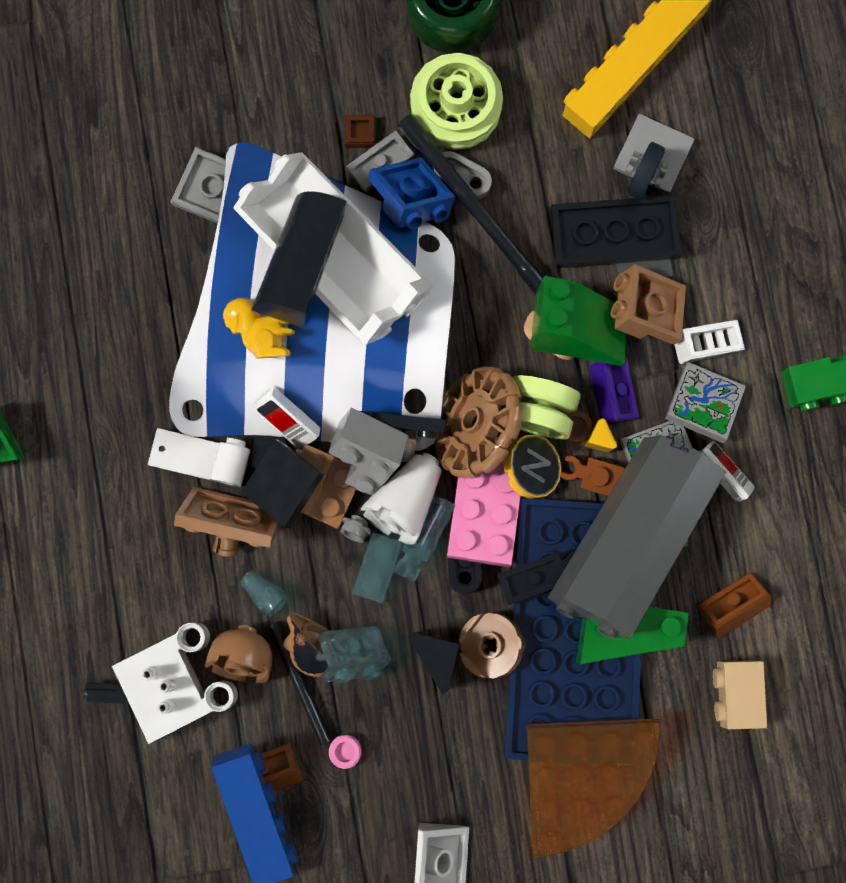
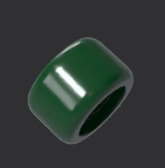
M406 0L407 16L413 32L425 45L444 53H460L475 48L491 33L497 19L499 0Z

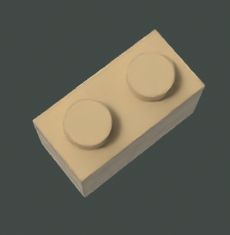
M717 661V668L713 669V684L715 688H718L719 701L715 702L714 712L716 721H720V727L726 729L767 728L764 661Z

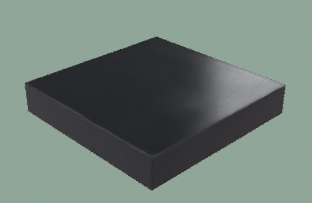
M274 439L241 493L283 527L291 528L321 481L324 473L282 441Z

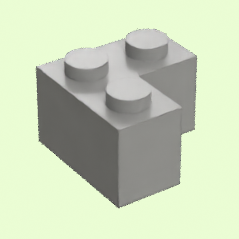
M350 407L338 423L328 453L345 463L351 464L345 480L346 484L355 487L360 492L373 495L400 466L409 435Z

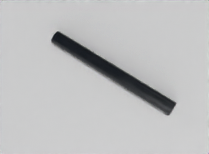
M277 621L268 626L269 631L320 745L332 740L303 673L292 663L290 651L283 647V642L287 637L280 621Z

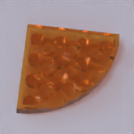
M659 719L526 725L533 857L554 855L583 846L611 829L627 814L640 797L652 774L660 742Z

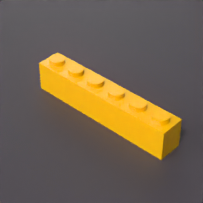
M661 0L659 3L654 1L643 14L645 17L639 25L633 23L623 36L625 40L618 47L614 44L603 58L605 62L599 68L594 66L587 73L583 80L585 84L579 90L574 88L569 92L563 101L565 108L562 116L590 139L708 11L712 0Z

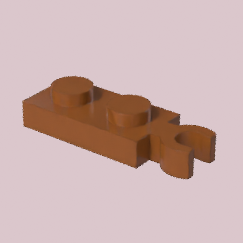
M566 456L565 461L573 463L575 471L572 474L561 472L560 476L567 481H573L577 478L582 479L581 489L608 497L625 468L590 457L587 465L584 466L581 465L577 458Z

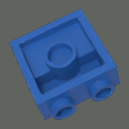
M422 157L370 169L368 179L384 198L382 209L398 229L408 226L409 229L414 230L419 228L423 222L434 220L436 223H441L448 218L455 196Z

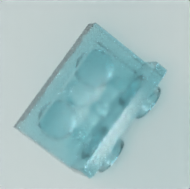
M378 626L323 631L318 637L328 664V668L321 675L323 682L336 681V683L342 684L356 678L371 680L380 676L383 668L391 661Z

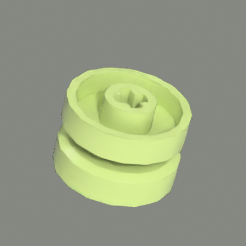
M523 375L514 376L513 379L516 381L522 396V400L519 402V407L523 408L520 430L548 438L569 439L574 422L565 414H570L577 410L581 394L569 386L547 379Z

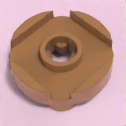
M486 613L474 616L465 624L459 638L462 650L460 656L463 664L471 673L483 678L495 679L510 674L519 665L523 651L526 648V641L517 624L503 614ZM487 638L497 640L498 648L496 652L491 651L489 654L486 652L488 645L485 641Z

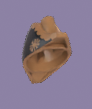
M291 611L287 617L291 632L283 642V647L290 651L292 663L300 672L312 677H320L339 668H355L360 664L362 659L334 633L324 626Z

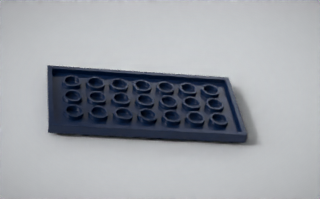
M520 498L515 567L559 552L561 560H565L571 551L578 548L604 503ZM552 589L513 603L512 620L519 627L526 641V648L523 651L519 665L509 674L504 758L636 768L641 654L584 664L576 663L582 617L574 616L573 619H570L556 610L557 604L548 598Z

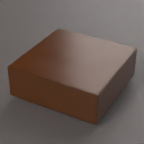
M345 115V148H372L375 146V115Z

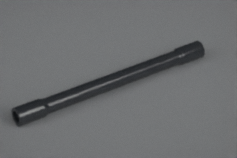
M412 113L407 115L397 126L410 142L421 151L536 295L544 275L533 262L529 261L430 139L428 132Z

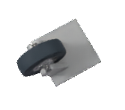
M638 114L613 167L614 170L633 178L627 194L637 199H642L649 186L669 194L695 139Z

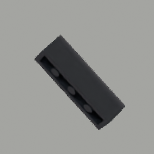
M316 191L302 192L295 197L251 311L303 328L343 221L346 200Z

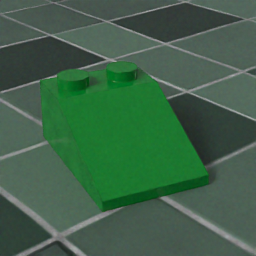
M544 276L535 295L531 350L623 366L625 363L626 333L615 329L616 319L611 317V310L615 302L575 281Z

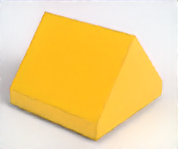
M602 418L596 422L584 447L607 453L617 447V443L605 419Z

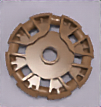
M486 366L476 368L472 371V374H464L445 394L448 397L441 410V419L446 420L444 433L438 432V437L434 443L435 453L443 468L459 478H477L481 476L483 471L489 473L500 465L510 453L508 447L513 439L517 440L522 425L523 408L519 407L522 396L516 381L511 375L504 373L500 368ZM477 416L476 423L473 426L472 422L474 418ZM501 432V434H500L498 440H497L496 442H494V440H495V438L497 437L498 433Z

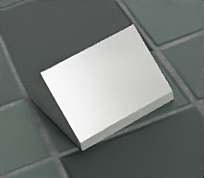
M419 823L414 883H466L469 827Z

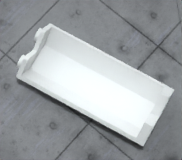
M303 153L281 156L275 162V170L268 180L250 182L240 190V198L233 207L234 210L275 250L294 199L298 194L316 191L346 200L344 218L315 294L364 345L382 339L392 331L390 326L402 315L407 318L412 314L434 286Z

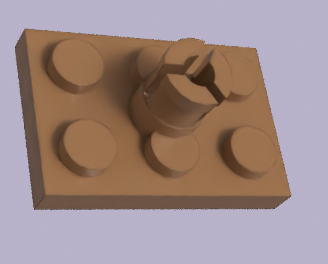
M197 487L192 488L175 514L174 526L184 528L188 532H203L216 535L213 551L215 553L219 552L218 555L232 557L238 554L239 541L247 542L253 547L270 548L281 526L280 523L249 499Z

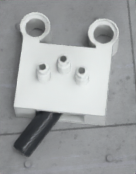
M187 623L182 625L175 635L113 665V670L120 684L87 683L84 689V700L94 703L130 704L148 744L213 711L221 712L231 708L237 701L238 692L233 683L222 680L212 683L204 693L185 652L203 650L210 641V633L207 627L201 623ZM191 628L198 630L201 636L200 642L195 647L189 645L186 641V634ZM218 687H223L228 691L229 700L225 705H220L214 700V691Z

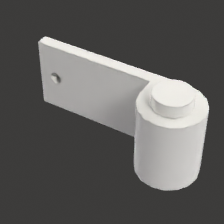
M157 428L148 465L241 487L250 449L245 448L246 442L234 438H227L226 443H216Z

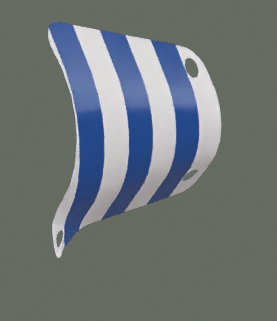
M236 143L231 146L226 154L222 202L205 283L196 315L174 372L171 386L169 412L176 428L181 433L190 437L233 435L284 437L252 409L274 386L321 428L319 437L315 441L332 442L338 423L350 407L358 411L441 419L455 266L454 250L448 238L442 231L427 222H423L419 228L414 230L409 229L408 226L398 229L383 211V202L328 178L434 287L412 314L407 318L402 315L390 326L392 328L391 332L382 339L368 345H364L315 294L303 328L293 324L285 325L286 328L295 330L294 335L283 337V347L289 349L291 356L256 359L255 355L245 347L241 333L233 334L230 328H226L223 312L226 305L236 298L246 297L253 302L255 301L274 250L233 207L240 198V190L246 184L265 181L270 178L275 170L274 164L281 156L250 143ZM425 234L432 235L438 239L440 247L436 252H426L419 246V238ZM259 313L260 317H266V315ZM415 388L421 390L426 397L425 408L419 414L409 413L404 406L406 393ZM189 400H197L203 406V415L196 421H190L183 415V404ZM405 430L417 432L416 451L428 448L436 440L435 438L418 437V430Z

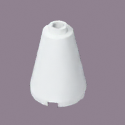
M427 453L414 455L364 503L361 511H365L364 517L389 536L391 532L401 535L398 541L410 545L415 544L420 537L442 472L438 466L439 461Z

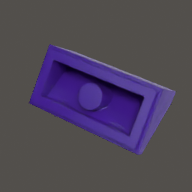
M625 358L623 366L602 362L591 364L590 373L600 419H605L608 425L640 419L628 359Z

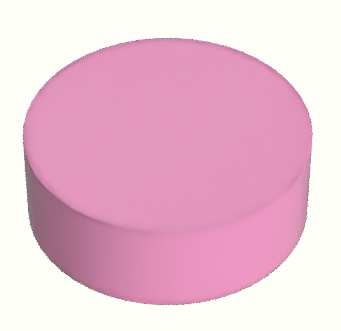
M347 734L336 737L329 747L331 762L342 769L351 768L356 765L362 753L359 741L354 736Z

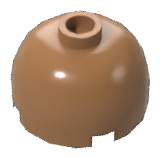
M240 625L238 629L227 630L214 639L207 655L205 667L208 668L212 665V673L226 679L246 683L245 676L256 677L255 683H263L269 679L273 655L269 644L262 636L256 634L257 630L255 628Z

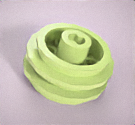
M463 53L440 55L426 63L414 78L410 93L412 114L428 132L430 139L436 146L451 150L472 148L486 140L498 125L503 104L501 82L493 69L478 57ZM442 85L441 90L436 89L437 87ZM477 89L482 96H474L473 90ZM460 93L462 94V97L453 98L452 94ZM438 103L441 108L439 111L433 112L429 105ZM471 110H477L479 114L473 119L470 118L468 113ZM454 117L458 122H449L447 119Z

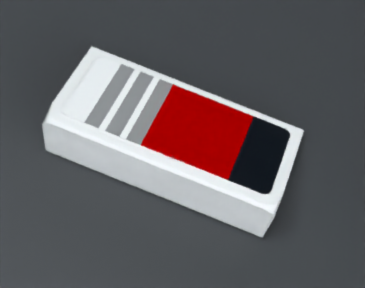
M275 386L252 407L254 411L296 448L301 449L305 444H309L319 437L321 428Z
M711 441L700 450V452L707 455L726 472L720 484L736 502L746 500L754 490V485L715 441Z

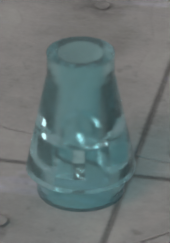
M253 570L248 572L240 582V585L246 590L261 614L266 613L269 617H272L287 602L288 598L284 595L283 589L259 576Z

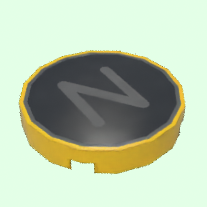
M536 434L525 435L514 440L508 447L510 453L504 459L505 473L508 472L510 478L508 482L511 488L520 496L529 499L547 496L555 490L560 481L561 474L560 458L554 445L546 438Z

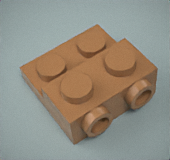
M636 264L620 273L614 282V290L618 291V301L614 303L611 310V317L616 319L615 329L639 339L651 335L673 345L682 341L686 286Z
M305 444L303 450L297 448L295 452L324 473V476L300 513L339 530L342 519L345 517L357 491L355 487L345 483L350 464Z

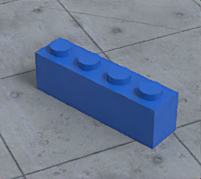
M252 743L215 755L211 769L252 883H276L293 877L294 863L298 862L297 853L293 843L287 844L284 833L287 832L286 822L283 814H277L273 803L277 801L272 783L266 784L262 772H265L266 768L261 753H255Z

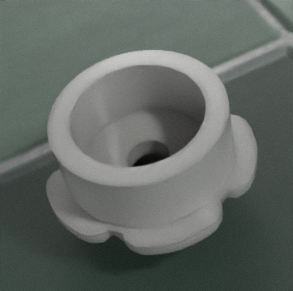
M352 515L350 518L342 519L344 524L340 532L350 540L362 543L365 537L371 534L370 529L367 527L369 523L364 518Z

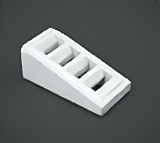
M738 320L685 328L682 330V341L675 344L679 363L685 364L687 362L691 363L745 350ZM723 330L727 331L730 346L726 345ZM711 333H714L718 348H715ZM700 335L702 336L705 350H702V346L699 339Z

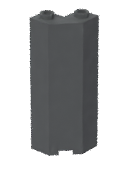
M662 435L643 438L548 596L550 600L557 604L556 610L570 619H573L574 616L589 618L598 625L597 631L612 640H615L616 637L627 639L632 637L726 473L703 452L693 448L688 453L672 446L674 444L672 439Z

